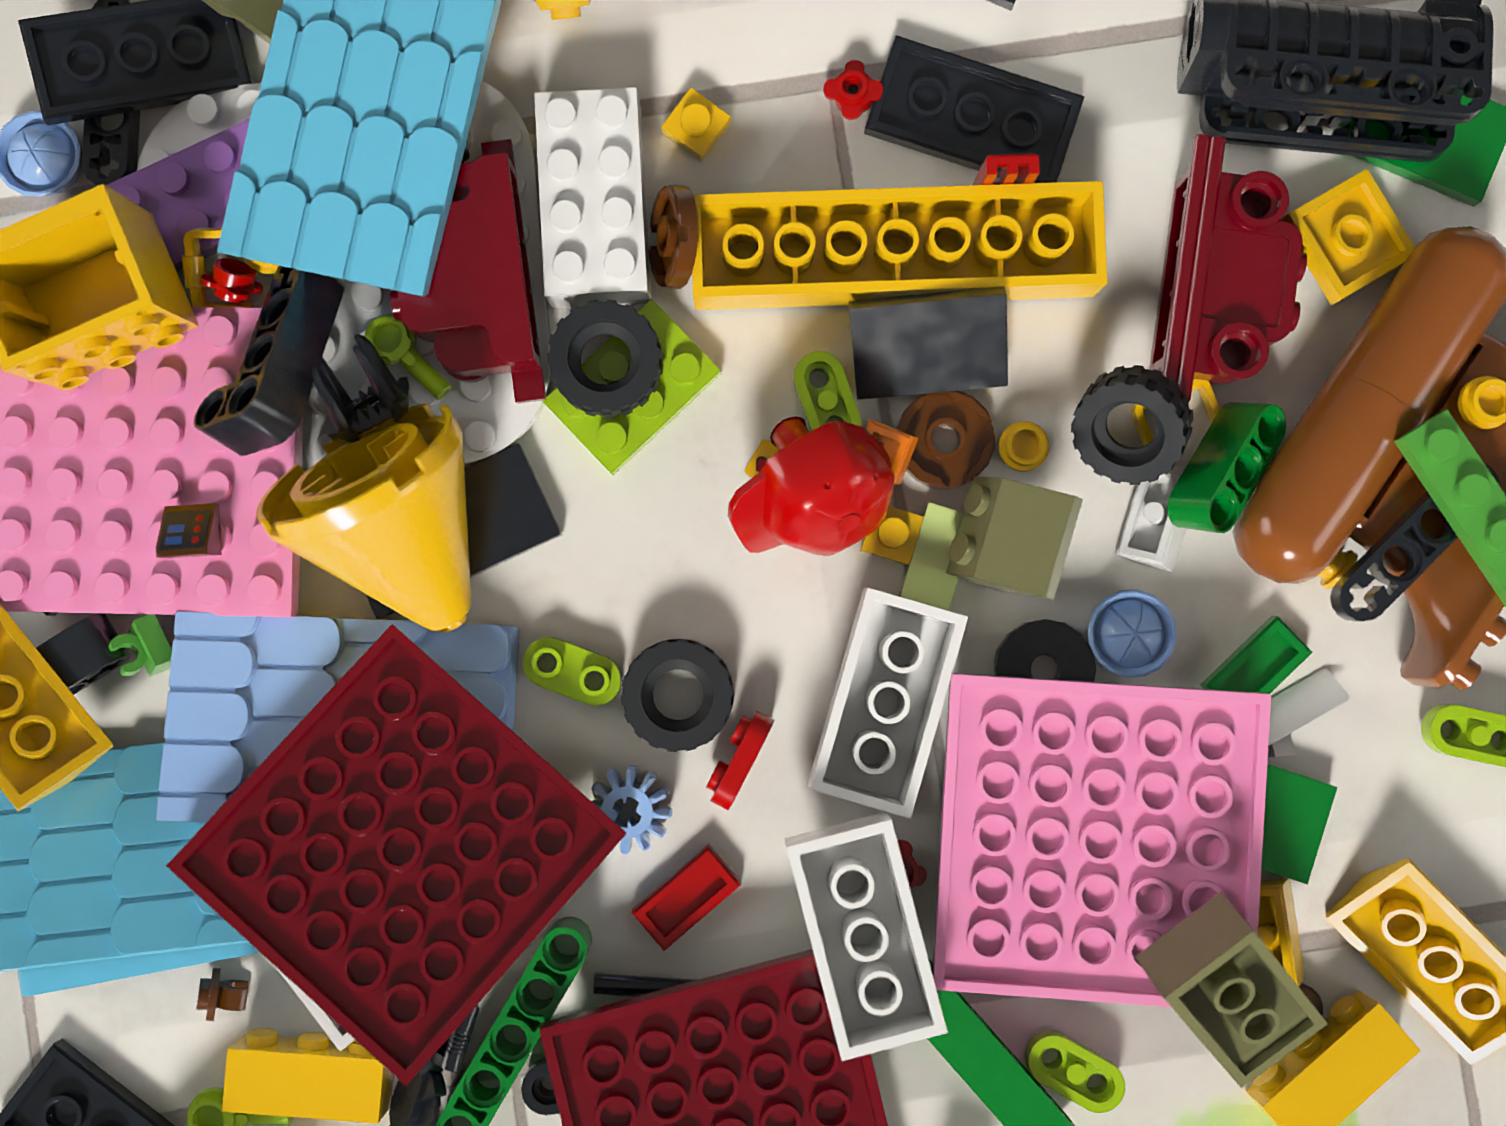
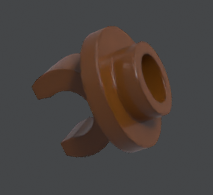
M213 968L211 978H200L196 1010H207L206 1021H214L216 1008L228 1011H245L248 981H219L221 968Z

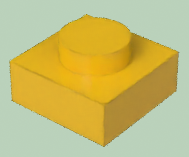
M690 88L661 126V129L665 136L702 162L731 124V116L693 88Z
M889 506L883 523L872 534L863 539L860 551L903 565H910L924 517Z

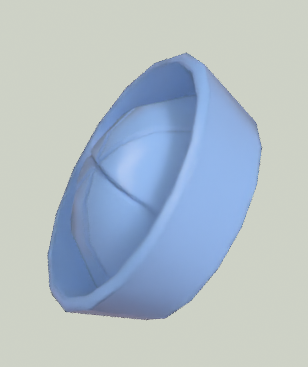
M32 110L16 115L2 127L0 131V178L10 189L26 196L43 197L63 193L76 183L82 172V150L76 132L67 122L47 125L43 120L41 111Z
M1138 589L1120 590L1104 598L1093 611L1088 627L1089 645L1097 661L1111 673L1126 678L1145 677L1161 669L1172 656L1177 640L1175 620L1168 606L1155 595Z

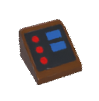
M219 503L164 507L156 544V558L171 559L222 555Z

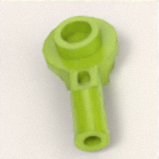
M393 314L381 315L371 321L366 329L365 337L371 341L386 365L401 364L436 400H440L447 395L452 386L415 350L416 334L403 321H396Z
M218 1087L207 1088L198 1093L189 1104L187 1112L188 1126L291 1125L293 1117L222 1112L224 1089Z

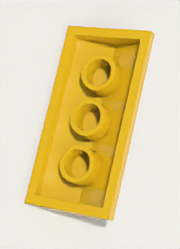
M0 604V790L16 810L20 811L71 782L109 751L113 744Z
M1409 857L1365 874L1326 913V920L1471 1065L1506 1044V954Z

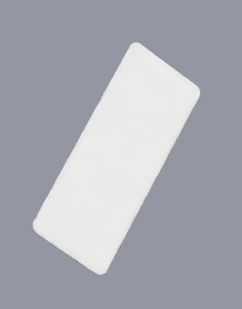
M1324 668L1271 698L1268 745L1275 743L1350 699V696L1328 669Z

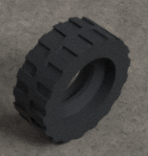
M607 299V302L588 301L587 305L582 307L576 306L571 309V313L566 318H561L556 324L558 328L554 335L551 334L548 342L550 352L547 353V363L551 370L549 372L558 391L577 410L580 409L590 416L600 415L604 416V418H615L614 415L619 414L628 415L633 413L632 410L639 405L642 407L647 403L649 395L652 392L655 393L659 386L658 380L663 373V353L659 339L650 321L643 314L642 316L638 314L634 307L628 304L624 306L618 304L617 300ZM613 335L623 340L628 346L631 353V365L627 374L618 382L598 384L590 380L583 372L581 354L585 345L594 337Z
M1134 365L1131 368H1125L1124 366L1116 367L1112 372H1104L1098 376L1095 383L1090 384L1073 414L1075 418L1071 423V433L1074 434L1072 442L1075 450L1078 449L1080 452V459L1085 465H1090L1094 469V473L1101 477L1102 475L1106 476L1112 482L1119 484L1127 482L1130 485H1140L1141 482L1145 481L1151 483L1158 480L1160 475L1164 473L1167 475L1172 471L1176 461H1180L1193 429L1191 424L1194 419L1193 409L1190 410L1188 405L1190 400L1185 392L1182 393L1178 388L1179 384L1174 379H1168L1162 375L1163 372L1157 369L1149 370L1141 365ZM1125 403H1134L1145 407L1156 419V437L1149 444L1141 447H1128L1120 444L1110 435L1107 428V417L1110 411L1116 406Z
M670 639L649 646L632 661L622 682L621 705L624 706V716L627 723L631 724L635 730L634 733L640 739H645L649 742L650 746L657 749H666L667 752L691 751L703 744L709 743L724 728L733 707V681L726 664L715 651L693 640ZM675 669L686 670L695 675L703 688L701 707L694 715L682 720H674L664 716L657 709L653 699V690L657 680L664 673Z

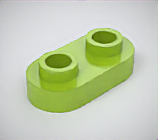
M815 351L805 355L795 368L794 386L809 430L812 431L824 425L831 418H838L841 421L861 426V418L841 362L834 355L824 351ZM813 372H823L828 378V383L822 388L812 386L809 376Z
M544 637L534 641L526 649L523 656V669L532 683L587 705L599 706L610 702L618 695L622 686L621 670L611 658L556 637ZM545 653L553 654L557 660L556 668L552 672H545L540 667V658ZM591 671H598L604 677V685L600 690H593L587 685L586 678Z
M1453 704L1437 705L1425 714L1421 724V733L1423 740L1433 751L1444 755L1506 767V715ZM1448 720L1452 729L1450 735L1444 738L1441 733V726ZM1497 731L1501 741L1498 747L1493 748L1491 736Z
M1055 1030L1041 1031L1029 1040L1025 1049V1061L1029 1071L1039 1083L1094 1113L1109 1112L1121 1103L1125 1094V1081L1122 1073L1108 1058ZM1047 1049H1057L1058 1057L1055 1061L1051 1063L1042 1061V1055ZM1096 1073L1102 1074L1103 1079L1099 1086L1095 1088L1087 1086V1080L1091 1075Z

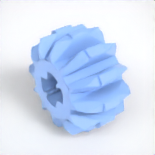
M630 765L627 768L626 782H623L619 772L613 768L607 772V779L611 788L599 781H596L591 787L594 794L602 799L591 801L627 832L620 843L622 854L630 852L632 838L634 837L643 851L648 850L651 846V841L647 831L660 838L666 833L664 825L655 818H670L673 813V809L669 806L656 805V802L664 800L669 795V789L661 787L651 792L649 787L657 777L652 771L645 776L642 783L636 782L638 775L636 765ZM630 797L637 800L639 805L636 808V812L642 817L636 820L634 815H632L629 821L622 819L619 816L622 807L617 803L618 799L622 798L624 803Z

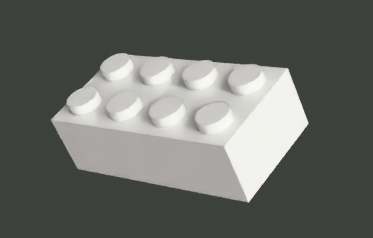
M637 88L534 93L544 296L553 309L582 307L587 305L588 301L607 302V299L617 300L618 304L621 305L647 304L651 300L642 117Z
M863 589L807 782L810 790L911 819L968 616L875 589Z
M886 812L784 838L841 1060L852 1059L948 1033L892 819Z

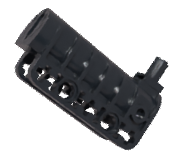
M1193 0L1181 43L1177 72V93L1201 96L1199 113L1201 131L1204 135L1210 137L1225 138L1226 144L1413 162H1431L1438 159L1453 142L1455 125L1467 123L1475 119L1490 101L1492 91L1493 17L1489 7L1481 5V0H1426L1418 12L1290 0ZM1463 95L1467 98H1473L1467 106L1461 105ZM1219 109L1227 110L1228 118L1233 119L1227 127L1222 126L1221 119L1216 116ZM1248 111H1253L1249 127H1246L1248 119L1244 118ZM1270 111L1281 113L1288 121V129L1284 131L1269 129L1263 122V114ZM1300 115H1302L1304 118L1301 125L1306 127L1302 132H1296L1301 121ZM1321 118L1327 119L1328 127L1334 128L1331 135H1324L1322 127L1316 126ZM1354 119L1355 122L1350 133V129H1345V127ZM1368 121L1383 123L1389 130V139H1372L1365 131V123ZM1423 128L1429 129L1430 137L1438 138L1432 145L1426 144L1425 137L1418 136ZM1402 135L1408 136L1403 142H1399Z

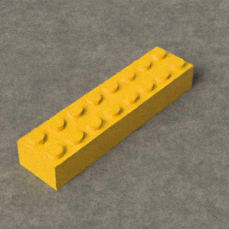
M1103 181L694 195L698 213L697 253L692 272L695 310L849 305V301L1000 286H1005L1007 300L1094 297L1108 283Z

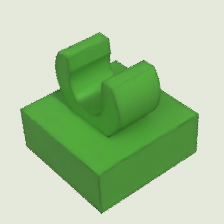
M148 614L133 620L128 634L116 636L108 646L110 651H117L120 648L127 647L136 654L135 661L121 667L120 672L122 676L134 675L144 666L149 677L168 670L171 666L172 649L155 614Z

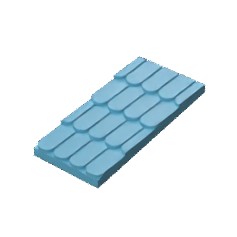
M283 0L281 11H277L258 99L253 104L239 170L234 173L217 252L409 294L428 295L502 0Z
M165 743L109 750L71 782L20 811L16 810L0 790V972L248 943L243 936L166 867L206 822L156 821L158 797H160L159 781L162 749Z

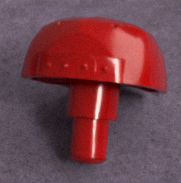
M794 416L782 420L774 427L770 440L779 451L765 462L758 474L736 490L728 503V518L731 526L745 549L750 553H761L784 544L808 553L830 556L858 543L880 527L889 509L895 479L894 473L891 470L890 456L883 447L884 442H879L876 436L862 426L845 421H832L809 431L806 421L801 417Z

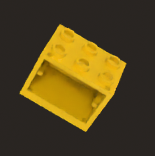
M104 184L0 229V367L3 372L29 379L32 382L53 386L58 390L73 389L89 381L88 375L103 368L116 369L129 365L137 359V353L151 347L163 348L174 345L184 338L183 333L199 326L153 214Z

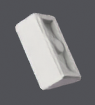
M1174 466L1172 471L1167 475L1165 473L1160 475L1158 480L1151 483L1145 481L1141 482L1140 485H1136L1117 547V556L1173 572L1186 528H1179L1171 523L1168 517L1167 505L1171 491L1183 473L1184 467Z

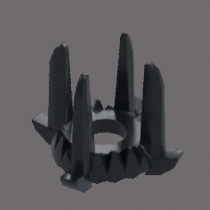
M355 334L354 336L358 345H355L353 350L371 386H368L367 394L361 390L358 391L360 399L355 398L353 401L351 400L323 356L320 365H313L312 368L314 385L337 428V431L327 435L333 441L341 443L360 440L359 434L371 430L374 426H380L391 418L395 422L399 421L408 413L409 408L407 398L409 390L408 378L401 377L397 381L371 341L360 334Z

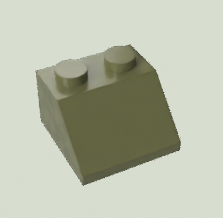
M974 476L972 486L964 498V513L957 536L953 539L950 546V561L946 573L994 590L1054 600L1083 499L1074 495L1005 478Z

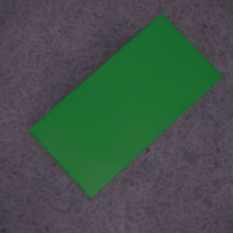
M1271 616L1200 685L1203 689L1270 694L1313 652L1278 616Z

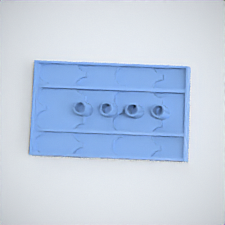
M176 611L174 624L175 640H173L169 676L170 691H168L164 729L165 744H163L159 781L160 797H158L156 821L207 822L391 624L402 631L514 731L520 628L494 624L463 623L458 628L443 633L440 630L429 631L413 621L341 619L307 616H218L210 612Z

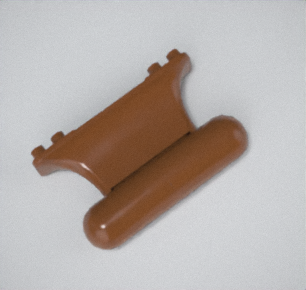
M1472 226L1446 227L1429 233L1410 253L1266 469L1234 525L1232 533L1238 555L1255 573L1277 583L1299 584L1315 578L1327 568L1348 538H1351L1368 551L1427 491L1394 441L1445 410H1448L1483 463L1492 467L1497 473L1500 488L1506 495V422L1495 428L1478 429L1469 425L1462 418L1458 409L1460 391L1469 381L1482 376H1492L1506 382V344L1485 332L1506 301V248L1492 234ZM1428 509L1424 512L1420 521L1421 529L1427 536L1436 539L1445 529L1444 517L1435 509ZM1457 538L1403 592L1412 612L1414 637L1411 647L1402 662L1400 675L1413 685L1440 688L1450 683L1459 690L1467 689L1476 681L1481 672V665L1470 659L1480 642L1488 647H1492L1499 643L1506 635V619L1499 615L1504 604L1465 546ZM1398 546L1390 547L1383 557L1384 567L1392 575L1399 576L1408 566L1407 554Z

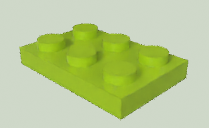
M653 299L637 312L641 316L643 314L650 321L652 328L657 334L663 353V373L658 380L659 386L655 393L652 392L649 395L647 403L642 407L639 405L632 410L633 413L628 415L619 414L614 415L615 418H604V416L600 415L590 416L580 409L577 410L558 391V388L546 397L547 400L542 401L612 476L721 375V370ZM612 335L581 367L590 380L598 384H613L627 374L631 365V353L623 340Z

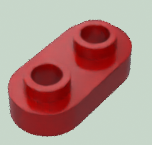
M757 710L752 719L742 715L729 741L737 746L728 764L719 760L706 785V788L714 792L710 802L726 810L730 809L772 728L774 719Z

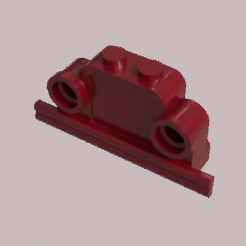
M1197 134L1193 137L1190 166L1177 179L1174 185L1149 370L1157 369L1163 372L1162 375L1168 379H1174L1179 384L1178 388L1182 393L1185 392L1189 400H1191L1193 379L1206 380L1217 384H1231L1250 378L1262 370L1268 359L1269 346L1284 339L1289 332L1295 330L1298 324L1301 307L1300 303L1295 301L1297 283L1302 280L1307 266V254L1302 252L1303 239L1300 231L1291 223L1279 221L1285 215L1289 206V192L1285 183L1278 176L1267 171H1254L1246 175L1222 172L1226 139L1217 136L1210 137L1204 134Z
M511 139L481 143V157L472 162L461 163L428 295L419 296L391 290V309L396 321H403L422 340L434 342V352L438 361L453 378L461 382L474 383L483 380L488 375L511 372L516 404L543 401L547 399L513 144Z

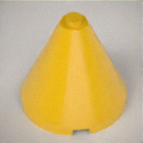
M427 403L410 406L408 413L397 422L391 418L380 426H374L371 430L359 434L360 440L341 443L331 440L321 446L326 456L306 472L303 471L300 464L290 468L261 498L256 509V516L269 537L275 542L429 631L440 630V632L446 633L461 626L466 621V614L471 608L462 429L448 406L442 405L439 407L442 415L435 416Z

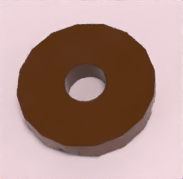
M674 184L664 186L658 192L654 201L650 228L651 233H657V246H651L649 259L652 274L659 286L681 289L687 285L696 259L698 213L695 197L690 187Z
M961 391L928 393L918 396L903 411L896 427L898 430L919 438L906 472L917 482L934 489H955L973 481L974 476H978L989 465L995 450L994 428L988 410L973 396ZM948 426L956 431L958 445L954 451L943 453L933 446L931 435L935 428Z

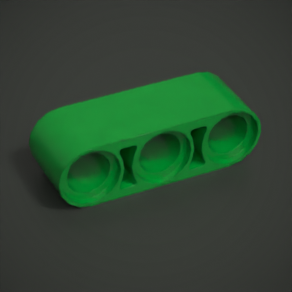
M1228 402L1221 407L1171 491L1167 511L1173 525L1179 528L1214 533H1226L1232 529L1283 441L1287 424L1282 408L1275 404Z

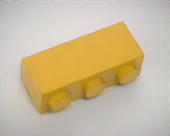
M1357 990L1353 995H1346L1333 1004L1329 1012L1330 1015L1325 1019L1327 1022L1325 1027L1253 1080V1084L1245 1091L1275 1126H1338L1421 1050L1379 1002Z
M252 1029L227 1048L222 1112L378 1124L390 1109L394 1075L356 1040L339 1051L326 1033L307 1032L300 1034L298 1038L280 1037L279 1031L275 1029Z

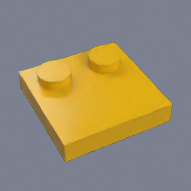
M1368 169L1342 182L1279 220L1293 224L1300 231L1303 239L1302 252L1307 254V267L1330 305L1337 303L1403 264L1415 248Z

